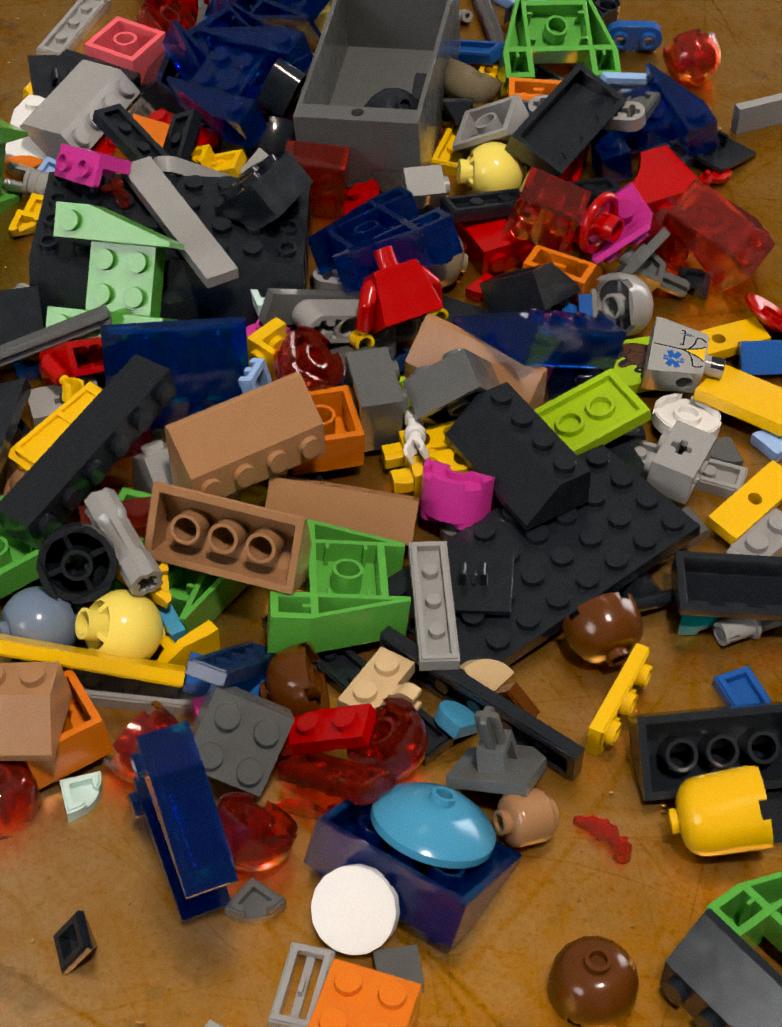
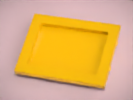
M89 381L11 447L7 459L19 467L20 470L27 472L102 389Z

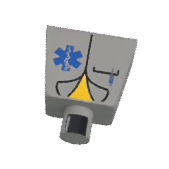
M657 316L649 338L640 388L694 393L703 375L718 379L722 378L726 359L707 355L709 343L707 334Z

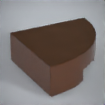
M517 682L501 685L495 691L534 717H537L540 713Z

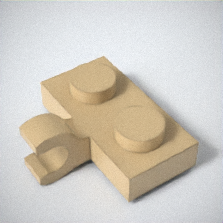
M381 646L337 699L338 707L371 703L377 712L376 720L388 705L396 707L408 716H414L422 706V702L416 700L422 693V689L408 682L415 673V662Z

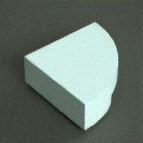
M101 771L59 780L68 823L88 814L101 797L103 789Z

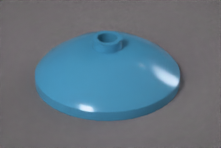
M428 782L396 784L382 790L375 797L371 808V821L378 834L397 851L425 864L450 869L475 867L489 859L496 844L495 830L483 810L460 792L444 785Z

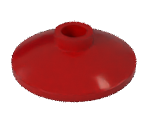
M751 293L747 294L745 301L749 309L768 334L772 335L774 331L782 334V309L763 297Z

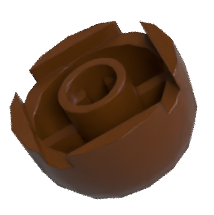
M619 592L597 596L577 607L579 615L572 621L569 615L564 619L562 630L570 646L577 656L593 664L618 666L625 663L636 643L640 642L643 635L644 624L641 613L632 595L627 593V598H621Z
M309 641L298 643L279 651L268 663L265 673L266 681L260 683L262 698L290 709L293 717L300 716L309 711L330 708L324 673L319 674L316 666L313 664L320 660Z
M586 936L566 944L556 955L552 963L547 984L549 1001L558 1016L566 1022L567 1018H569L571 1021L581 1024V1027H616L624 1023L635 1006L639 990L636 964L628 952L611 939L601 936Z

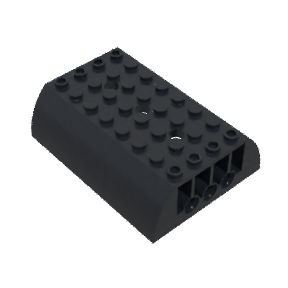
M49 172L29 255V287L38 286L45 325L47 306L85 310L91 241L53 236L56 201L104 207L167 236L121 174H115V178L102 175L99 187L94 188L54 175V172ZM165 174L238 267L239 278L207 288L177 249L166 248L160 318L178 319V323L174 326L121 338V342L232 346V337L238 334L241 329L255 324L259 318L253 306L250 289L258 290L261 297L266 296L268 288L307 289L313 224L311 185L278 219L260 229H255L245 224L236 225L240 222L221 216L214 210L223 200L220 194L234 183L239 185L241 182L239 177L171 176ZM286 325L291 328V348H293L301 330L296 325Z

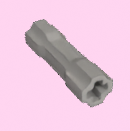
M105 487L100 491L92 492L84 500L86 504L85 512L93 526L102 530L114 544L120 574L133 595L140 597L147 593L155 592L163 583L161 579L163 573L151 552L146 550L127 517L126 509L115 490Z

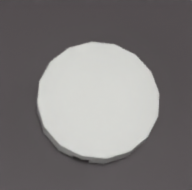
M679 393L665 395L655 402L651 420L654 427L661 434L664 431L670 432L678 420L718 437L722 423L720 421L722 416L719 410L693 399V396H691L690 400L683 399V394Z
M363 864L343 865L325 875L315 888L310 905L312 923L320 938L333 950L347 955L368 954L384 945L395 932L400 916L398 894L393 885L390 886L388 880L384 878L385 875L376 868Z

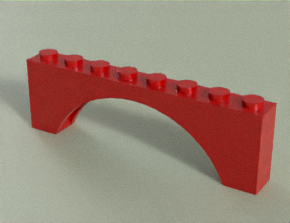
M667 145L640 152L637 176L633 181V185L653 213L651 226L673 220L681 212L689 215L702 210L706 186ZM587 210L562 215L522 214L461 223H452L448 219V228L460 237L464 246V253L468 255V260L481 276L486 272L491 275L523 265L536 244L561 253L580 248L579 232L581 226L577 222V218L587 212Z

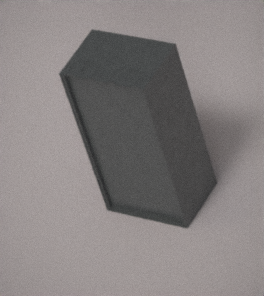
M333 0L293 115L298 161L307 175L330 173V178L326 182L327 185L325 187L327 189L351 188L356 183H364L374 178L379 184L381 192L398 193L403 168L431 165L443 119V98H448L444 90L446 64L450 58L458 60L461 50L459 0ZM416 73L427 74L417 110L364 107L373 95L383 89L400 88L412 94Z

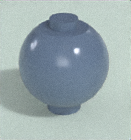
M43 586L29 587L15 594L5 605L1 614L0 633L74 646L77 640L75 633L76 617L78 612L85 606L84 604L70 603V601L59 597L57 599L51 596ZM19 659V660L22 661V662H32V661H26V660H21V659Z

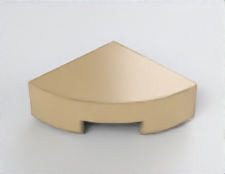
M483 658L469 660L460 665L459 669L494 692L514 673L511 668L500 661Z

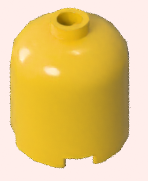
M746 765L686 779L679 786L676 793V808L668 809L672 834L681 833L685 846L693 854L700 857H714L773 848L771 819L763 820L759 801L767 800L759 768L755 767V765Z

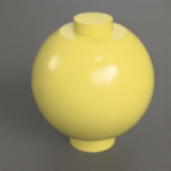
M501 142L483 143L471 151L468 159L458 160L456 171L457 184H466L470 194L521 188V184H526L527 166L504 150L507 144Z
M118 589L103 594L93 602L90 608H82L78 612L75 621L76 636L78 639L85 640L88 649L122 657L149 660L157 651L161 640L165 636L162 617L156 605L147 596L133 595L128 589Z

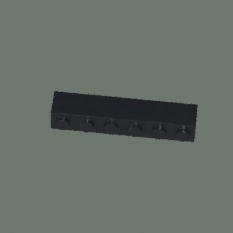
M135 354L0 501V525L3 532L39 550L47 535L57 529L81 505L82 500L97 484L102 482L106 473L120 458L126 455L131 445L143 432L150 428L152 422L163 409L173 402L178 393L170 369Z

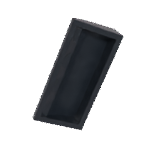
M578 63L511 135L504 150L539 171L560 177L628 99L581 63Z
M675 551L671 567V580L679 615L782 620V557Z

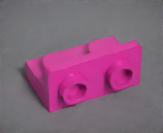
M61 143L59 154L56 158L54 175L98 188L102 175L115 178L116 172L129 175L132 162Z

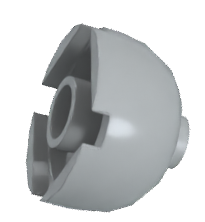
M617 272L600 276L596 280H601L597 288H591L590 294H592L593 325L597 326L594 323L604 315L609 314L616 320L613 340L638 335L650 323L653 315L654 303L648 285L639 277L628 273Z

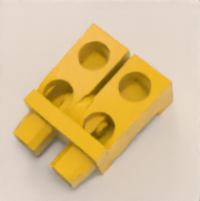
M456 420L424 427L426 431L424 443L429 451L428 459L449 464L450 469L455 472L466 473L472 471L445 440L446 432ZM405 430L398 431V442L381 446L382 463L385 469L403 466L401 469L389 471V480L393 493L400 494L412 491L413 496L420 497L425 460L418 449L417 454L413 457L414 464L411 465L403 452L404 445L406 444L404 438Z

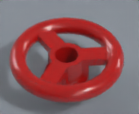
M613 192L601 193L591 203L583 218L579 232V246L586 254L596 253L607 241L615 243L622 234L624 219L618 217L619 201ZM594 234L598 235V238L592 244H589V239Z

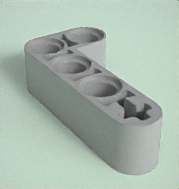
M303 300L295 306L292 312V321L312 342L349 343V335L356 329L355 324L359 300ZM421 318L375 334L372 329L369 334L375 341L406 342L416 334Z

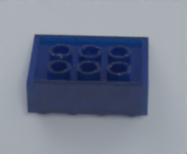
M533 308L529 312L512 311L454 316L452 322L524 366L613 369L627 334L626 330L616 325L617 320L608 315L597 314L596 317H592L585 313L575 312V315L571 316L558 310H553L552 314H548Z
M245 316L101 325L106 385L135 354L169 368L178 394L173 402L165 407L155 418L148 430L165 429L164 426L243 394L238 379L240 376H245L244 370L246 367H249Z
M378 776L317 819L304 863L318 870L323 877L343 865L363 864L376 868L385 875L384 878L388 880L390 886L393 885L398 894L400 907L399 921L410 924L427 934L432 941L444 944L451 949L478 921L520 863L522 854L496 841L494 850L488 860L478 866L463 869L432 866L402 854L390 846L378 834L371 821L370 812L375 797L382 790L396 785L382 776Z

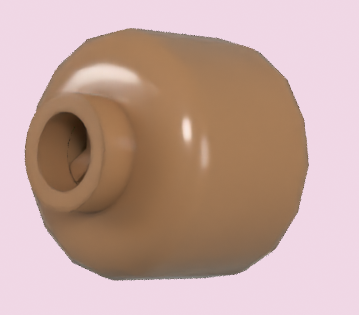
M533 788L527 797L504 794L498 802L497 810L493 814L495 831L509 845L515 848L548 841L559 824V811L555 801L538 788Z

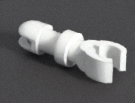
M411 407L404 414V422L407 428L404 431L406 444L404 445L403 452L409 463L413 465V457L417 454L418 449L424 460L429 458V451L424 443L426 439V431L423 427L424 422L417 420L413 407Z

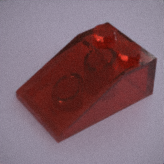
M698 179L692 181L664 215L720 292L748 280L775 246V242L769 232L756 217Z

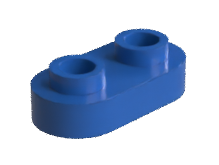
M618 20L607 26V30L618 51L648 52L657 49L662 43L661 27L653 21ZM619 37L624 38L623 40H616Z

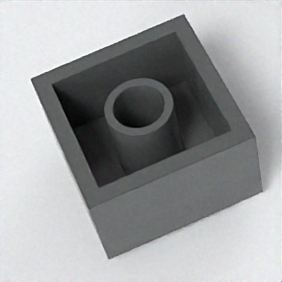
M388 347L345 352L343 385H349L365 433L364 452L379 450L382 445L398 442V431L406 429L403 409L408 408V394L405 387L400 388L399 365L397 360H391Z
M457 348L445 353L443 360L433 365H424L415 369L412 372L413 376L402 381L417 420L429 425L457 420L477 394L500 385L491 362L465 348Z
M211 683L180 753L182 766L261 797L295 719L291 710L233 685L223 688Z

